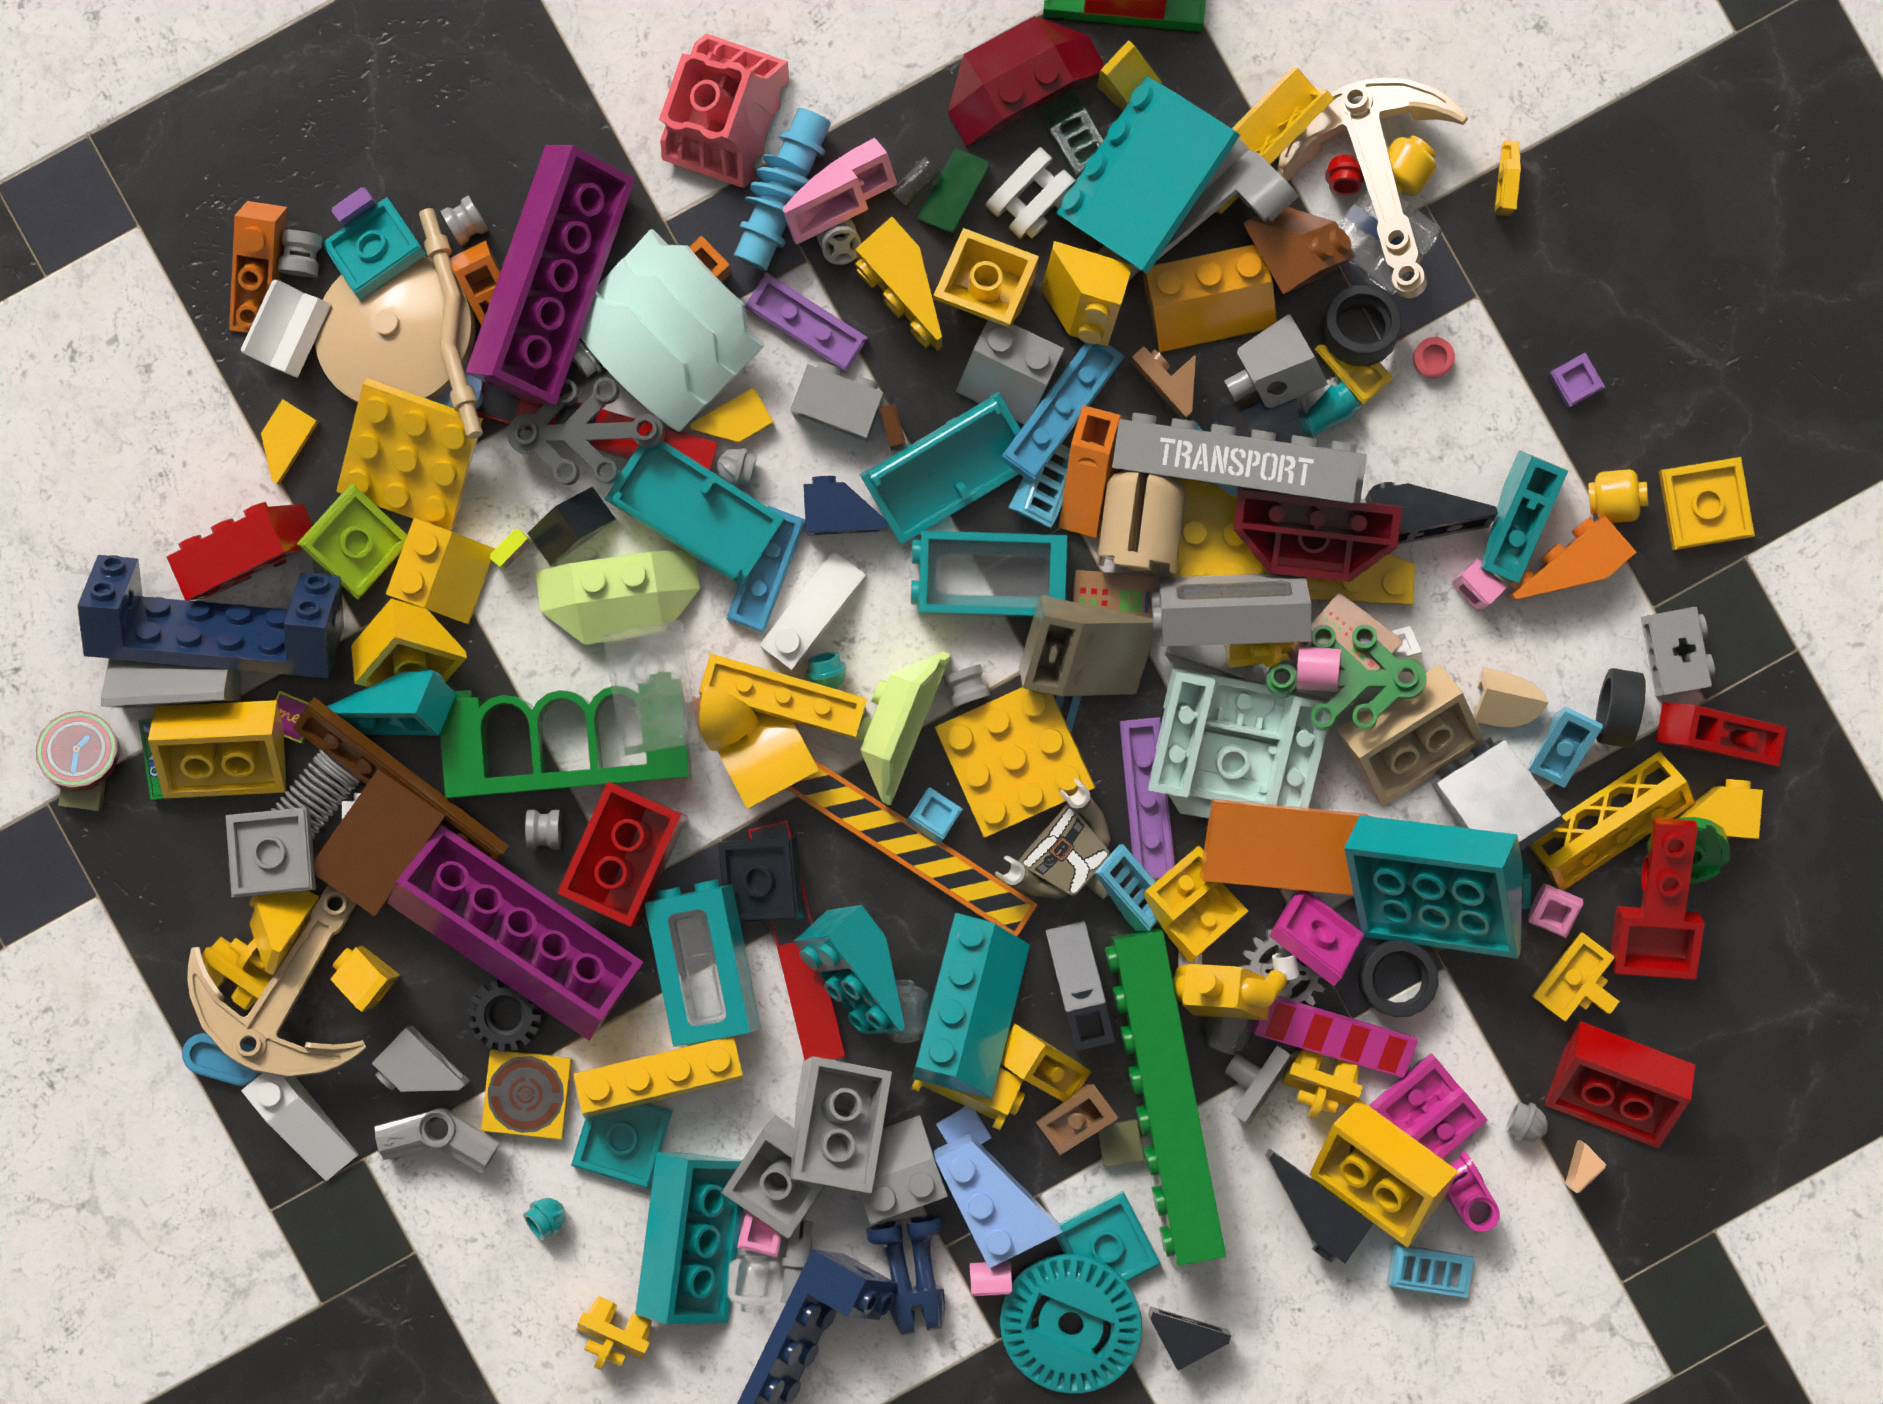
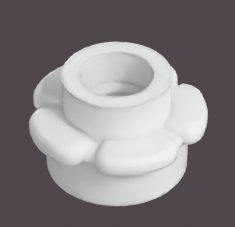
M579 340L572 361L586 377H589L595 371L600 373L602 371L599 365L600 361Z

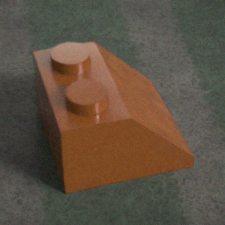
M1287 207L1272 222L1268 219L1264 222L1257 216L1243 223L1283 294L1322 279L1356 257L1351 249L1349 236L1343 229L1339 228L1336 221Z

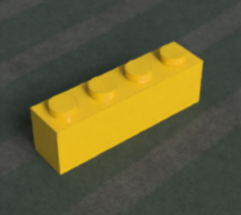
M734 1036L573 1073L580 1108L584 1118L743 1081Z

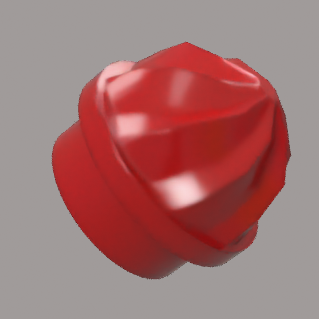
M1341 154L1332 158L1325 171V180L1329 184V189L1337 195L1348 196L1359 192L1365 180L1359 161L1353 155Z

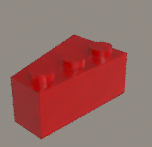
M266 502L258 503L243 511L245 514L244 518L236 522L233 518L221 521L211 527L212 534L204 538L201 535H196L178 543L180 550L166 557L185 601L210 597L251 579V575L271 565H274L276 568L286 564L285 558L297 552H304L297 543L313 526L304 504L268 507Z

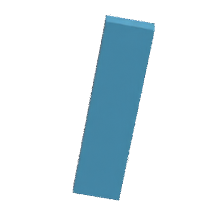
M1084 343L1008 446L1000 460L1033 483L1078 422L1082 405L1090 406L1125 356L1109 344L1107 347L1100 344Z

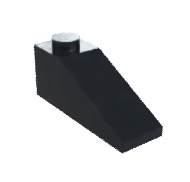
M1394 482L1379 483L1373 486L1365 497V500L1402 507L1398 544L1489 528L1498 515L1496 506L1410 483L1395 485Z
M1269 1148L1265 1156L1307 1235L1315 1242L1312 1250L1330 1263L1335 1258H1338L1346 1264L1373 1223Z

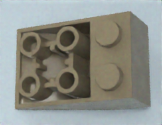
M1040 595L1019 666L1022 687L1058 696L1136 694L1155 635L1153 619Z

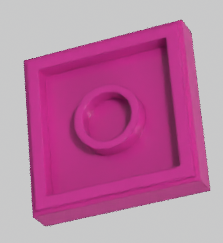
M1296 890L1269 936L1331 985L1335 986L1344 975L1364 937V933L1311 892Z

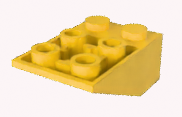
M891 217L855 249L857 257L855 265L858 267L856 271L871 288L878 285L884 291L882 294L885 298L883 300L884 303L898 318L904 314L912 322L910 323L912 328L910 331L925 348L931 344L939 351L942 348V335L920 247L898 222Z

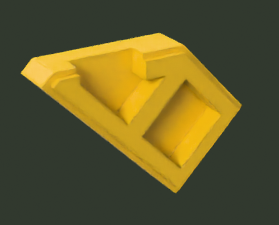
M1505 140L1501 145L1494 210L1496 215L1510 216L1517 209L1521 172L1519 142Z
M1318 345L1313 350L1340 382L1343 381L1361 406L1394 379L1380 362L1371 366H1352L1339 361L1329 352L1326 345Z
M753 387L689 425L695 432L741 443L773 425L774 422Z

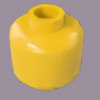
M1411 135L1409 139L1405 137L1397 138L1389 146L1388 152L1399 195L1402 193L1407 196H1414L1420 193L1437 170L1434 160L1436 153L1425 141L1417 136Z
M1630 469L1600 472L1596 476L1595 482L1589 483L1591 515L1597 514L1598 519L1606 516L1611 523L1636 521L1640 516L1641 507L1649 506L1647 482L1639 483L1638 475Z

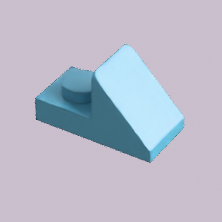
M1564 707L1554 713L1551 718L1548 734L1531 759L1528 770L1565 788L1602 730L1603 724L1568 707Z

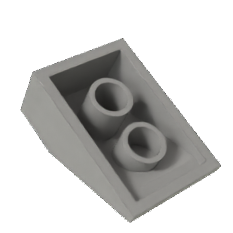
M814 1056L803 1061L796 1101L790 1179L872 1194L892 1075L891 1071Z

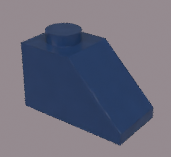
M836 476L812 477V484H803L807 536L888 532L887 520L845 482H836Z

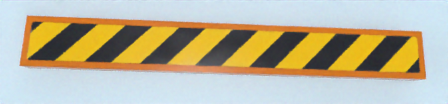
M817 760L815 762L820 771L787 788L788 791L980 916L992 923H996L1015 936H1018L1038 905L943 842L938 844L906 823V818Z

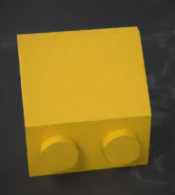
M963 228L933 295V299L1010 327L1021 313L1035 281L1039 256Z
M1054 241L1041 292L1069 335L1077 337L1088 344H1100L1108 347L1133 265Z
M414 518L386 594L469 624L492 564L490 554L496 548Z
M395 599L389 600L351 645L354 684L370 687L401 672H421L423 669L439 673L444 678V682H446L467 658L466 651L427 609Z

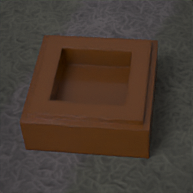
M890 404L880 407V414L890 450L903 448L906 442L896 406Z

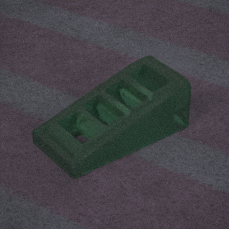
M1072 89L1038 108V111L1074 178L1078 179L1084 171L1088 159L1096 153L1104 140ZM1071 104L1074 111L1057 120L1053 119L1052 113ZM1077 118L1080 120V125L1063 134L1059 129ZM1086 131L1087 139L1072 147L1069 146L1068 140ZM1091 145L1094 146L1095 152L1080 160L1076 158V153Z

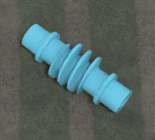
M798 108L788 132L781 131L779 139L783 141L778 155L764 154L763 160L769 167L758 168L757 176L763 182H752L750 185V190L757 197H745V201L755 206L749 221H742L739 228L744 233L733 255L736 259L757 269L767 271L776 248L784 247L786 241L782 238V234L786 228L787 221L782 209L810 181L807 175H809L816 157L821 158L825 154V150L821 146L831 125V122L825 117L813 111Z

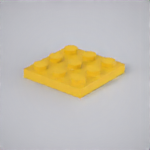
M367 379L362 384L336 492L342 494L350 484L355 485L378 507L451 531L456 523L478 438H467L460 413L455 411L454 408ZM478 417L481 425L483 418Z
M1022 687L935 727L984 838L1065 802L1060 795V791L1063 789L1068 796L1074 795L1078 790V785L1073 781L1074 779L1080 780L1088 790L1096 788L1053 694Z

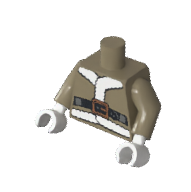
M1073 780L1078 785V790L1074 795L1068 796L1063 789L1060 791L1061 797L1067 802L1066 805L1017 861L1010 856L1003 858L1011 863V869L1005 875L996 871L995 876L1007 884L1015 885L1036 897L1057 900L1066 897L1068 894L1074 897L1084 885L1102 900L1108 895L1094 873L1111 854L1107 849L1110 845L1111 836L1103 812L1090 797L1089 790L1080 780Z

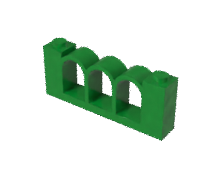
M674 673L650 674V682L640 683L641 692L629 686L614 685L602 689L593 697L591 702L575 692L557 690L544 695L536 702L534 707L531 703L515 696L500 695L490 698L484 703L483 698L472 696V690L454 691L456 696L440 731L445 798L606 785L607 781L618 784L692 777L684 681L681 679L674 680ZM620 694L628 695L634 698L640 705L643 714L647 764L602 768L598 723L599 711L603 704L611 697ZM564 699L572 700L584 711L586 718L590 769L546 773L542 729L543 716L547 708L553 703ZM507 704L515 705L525 713L528 719L533 774L490 778L486 736L487 720L498 707Z

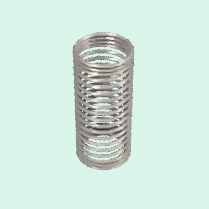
M319 750L320 753H317V756L313 758L314 763L321 769L312 763H308L309 768L313 772L308 769L303 770L309 778L299 774V778L305 784L299 780H294L295 785L301 790L295 786H290V790L294 794L285 791V795L290 800L280 797V800L286 806L279 802L276 803L279 810L299 807L310 808L309 806L319 811L323 817L317 815L310 808V815L319 822L317 823L311 819V825L314 827V829L311 828L312 839L315 838L314 833H320L319 828L324 827L323 822H329L328 817L333 816V811L338 810L337 805H342V800L347 799L346 794H352L351 789H356L355 786L361 783L360 779L325 754L323 750ZM326 773H328V774H329L330 776H332L334 779H336L337 781H339L346 789H344L343 787L339 786V785H338L333 779H331ZM323 780H325L327 783L335 787L342 795L335 792ZM319 786H321L323 789L331 793L337 799V801L331 798ZM316 793L327 799L332 806L325 803ZM312 799L323 805L327 811L321 809Z

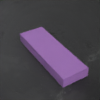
M767 272L745 304L747 310L846 373L868 340L867 336Z

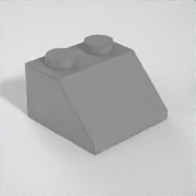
M987 320L956 389V393L980 404L991 395L999 392L1015 421L1025 425L1037 409L1063 355L1064 348L1014 324L1006 327Z
M775 1115L763 1128L721 1193L789 1239L825 1186L790 1179L794 1127Z
M921 1115L882 1129L872 1194L859 1192L870 1224L948 1197V1191L941 1171L935 1161L934 1152Z

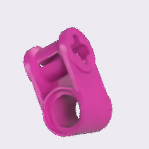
M1464 1151L1459 1154L1460 1159L1450 1164L1458 1170V1173L1445 1198L1467 1227L1477 1232H1486L1497 1225L1500 1211L1485 1186L1479 1170L1470 1156ZM1484 1201L1489 1209L1488 1216L1483 1222L1473 1223L1469 1217V1209L1475 1202Z

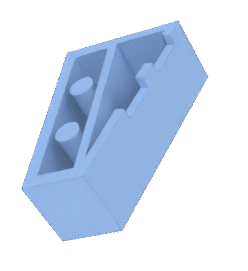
M970 1133L933 1150L935 1161L989 1268L1062 1233L1059 1222Z

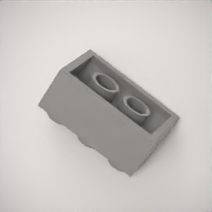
M109 659L101 694L102 707L119 709L242 702L240 670Z

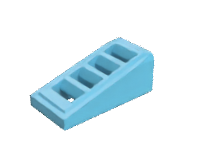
M1062 444L1054 453L1064 459L1062 465L1060 466L1049 460L1045 466L1057 473L1055 480L1043 475V470L1033 483L1023 477L1008 507L1030 520L1052 528L1063 502L1070 448ZM1039 482L1050 487L1048 494L1037 489ZM1033 497L1043 501L1041 508L1031 504Z
M1123 844L1118 845L1094 874L1134 930L1150 931L1158 921L1148 903L1142 909L1138 905L1145 898L1143 893L1156 881ZM1121 861L1124 867L1113 878L1110 872ZM1130 874L1132 879L1122 888L1120 883ZM1138 886L1140 890L1131 898L1129 894Z
M1393 1243L1387 1283L1392 1287L1468 1298L1474 1257L1416 1246H1409L1407 1248L1403 1244ZM1407 1257H1414L1411 1278L1404 1277ZM1423 1259L1430 1260L1426 1281L1419 1280ZM1438 1261L1445 1262L1442 1284L1435 1283ZM1454 1263L1461 1264L1458 1287L1450 1285Z

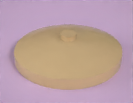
M424 256L362 301L357 298L342 275L337 278L325 294L323 301L331 304L315 339L316 353L328 379L337 389L354 402L358 403L362 384L367 379L431 401L451 387L440 351L445 297L432 260ZM456 279L461 294L457 350L464 370L473 350L475 317L473 309Z

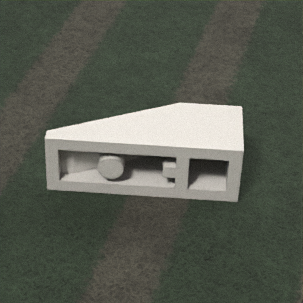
M833 551L781 615L759 646L792 671H795L866 574Z
M262 1073L241 1090L265 1121L325 1181L329 1180L359 1155L296 1077L287 1078Z

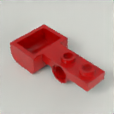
M1654 818L1649 855L1645 856L1642 866L1643 898L1641 908L1617 906L1611 942V954L1615 957L1611 964L1615 974L1683 979L1697 978L1704 921L1699 912L1686 911L1698 829L1695 820Z

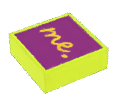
M514 529L490 554V559L500 568L506 570L532 543V540L520 529Z
M279 691L276 700L284 729V737L304 744L306 738L295 731L293 726L309 702Z

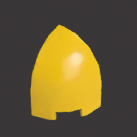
M704 687L700 701L699 723L701 735L710 751H726L731 749L730 744L738 742L745 735L749 738L759 723V719L754 711L745 702L733 695L717 689Z

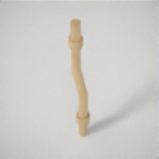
M427 208L419 212L426 236L424 246L429 260L434 262L445 297L440 351L452 387L450 397L454 410L460 413L467 438L474 439L480 437L483 431L475 409L478 401L474 388L468 386L457 350L461 294L449 259L452 251L448 238L441 233L435 210Z

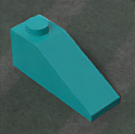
M1521 450L1518 451L1502 488L1497 506L1498 515L1493 521L1481 565L1482 569L1520 583L1568 470Z
M423 669L421 672L398 673L336 701L327 707L364 735H439L456 693L444 682V678L439 673Z

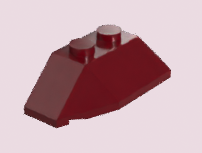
M1033 16L963 55L948 115L966 148L1099 77L1100 71L1105 65L1088 35Z
M1238 488L1233 530L1268 573L1351 582L1383 557L1397 549L1402 507L1361 499L1360 503H1349L1261 489Z

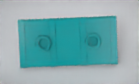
M996 392L987 400L960 416L949 420L945 425L915 443L909 444L900 452L870 470L864 471L859 476L882 515L887 520L896 539L900 544H903L920 534L921 531H925L1018 475L1019 473L1003 463L1000 458L1021 429L1001 394Z
M664 441L655 448H644L639 445L604 499L741 587L785 520L781 515Z

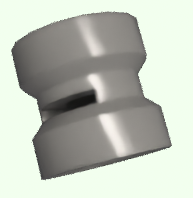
M283 230L281 243L284 246V253L278 259L277 271L300 277H318L319 264L316 261V255L322 248L323 236L300 230Z

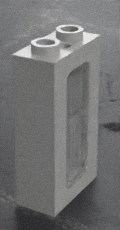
M1274 573L1159 577V592H1151L1153 631L1161 632L1163 647L1311 641V599L1306 577Z

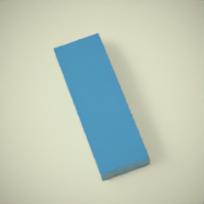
M768 506V508L784 517L785 520L743 586L738 585L726 617L729 621L764 634L805 526V519Z

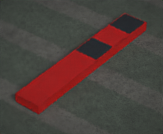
M484 382L481 390L483 402L476 409V412L480 417L510 425L511 421L521 414L534 415L544 404L529 403ZM576 401L572 405H565L549 425L564 424L583 403ZM602 409L589 423L633 422L635 418ZM644 423L640 427L641 436H645L647 432H652V424ZM532 427L523 428L524 430L533 432ZM665 427L664 442L711 471L719 445L717 442ZM634 439L588 441L597 451L630 460L639 446Z
M788 820L748 830L750 839L792 837ZM800 871L804 918L771 921L804 1060L812 1056L833 1060L845 1057L846 1054L832 997L825 990V981L820 974L808 967L801 959V950L794 942L797 937L813 924Z

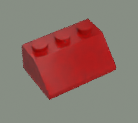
M607 781L557 894L625 925L639 927L646 911L644 903L651 900L688 816Z
M1580 1022L1565 1046L1546 1097L1545 1106L1659 1149L1691 1101L1695 1064Z

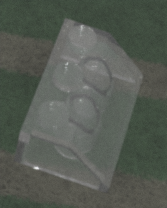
M677 620L604 635L603 641L622 756L704 743L700 732L699 711L684 622Z

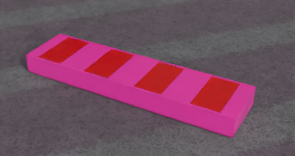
M1277 997L1273 1004L1269 1006L1268 1020H1255L1252 1027L1254 1035L1402 1078L1406 1074L1418 1043L1415 1036L1282 997Z

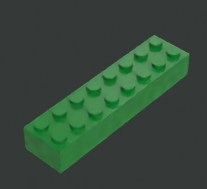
M1154 928L1150 931H1139L1110 937L1112 946L1105 947V954L1109 971L1111 973L1117 972L1120 985L1112 987L1116 1009L1119 1011V1014L1125 1013L1127 1026L1120 1027L1124 1050L1127 1054L1133 1053L1135 1066L1128 1067L1132 1091H1134L1135 1095L1141 1094L1143 1106L1136 1107L1140 1131H1142L1143 1135L1149 1134L1151 1146L1143 1148L1147 1169L1150 1171L1151 1176L1157 1175L1158 1186L1151 1187L1158 1216H1165L1166 1226L1159 1227L1163 1250L1166 1253V1257L1173 1256L1177 1266L1226 1257L1163 931L1159 928Z

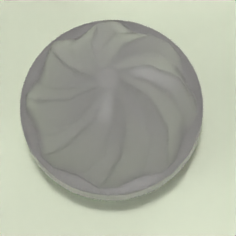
M746 448L727 450L717 463L721 478L738 488L739 484L749 487L757 455L747 453Z
M1518 1102L1509 1117L1506 1132L1515 1135L1514 1139L1519 1142L1522 1140L1535 1142L1546 1134L1547 1120L1542 1111L1536 1107V1104L1530 1102L1526 1105Z

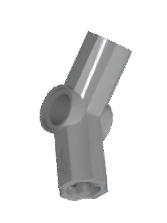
M445 1107L374 1127L378 1151L383 1160L437 1147L481 1174L491 1162L501 1143L460 1119L451 1109ZM433 1117L443 1118L447 1122L448 1133L446 1137L439 1138L431 1133L429 1123Z

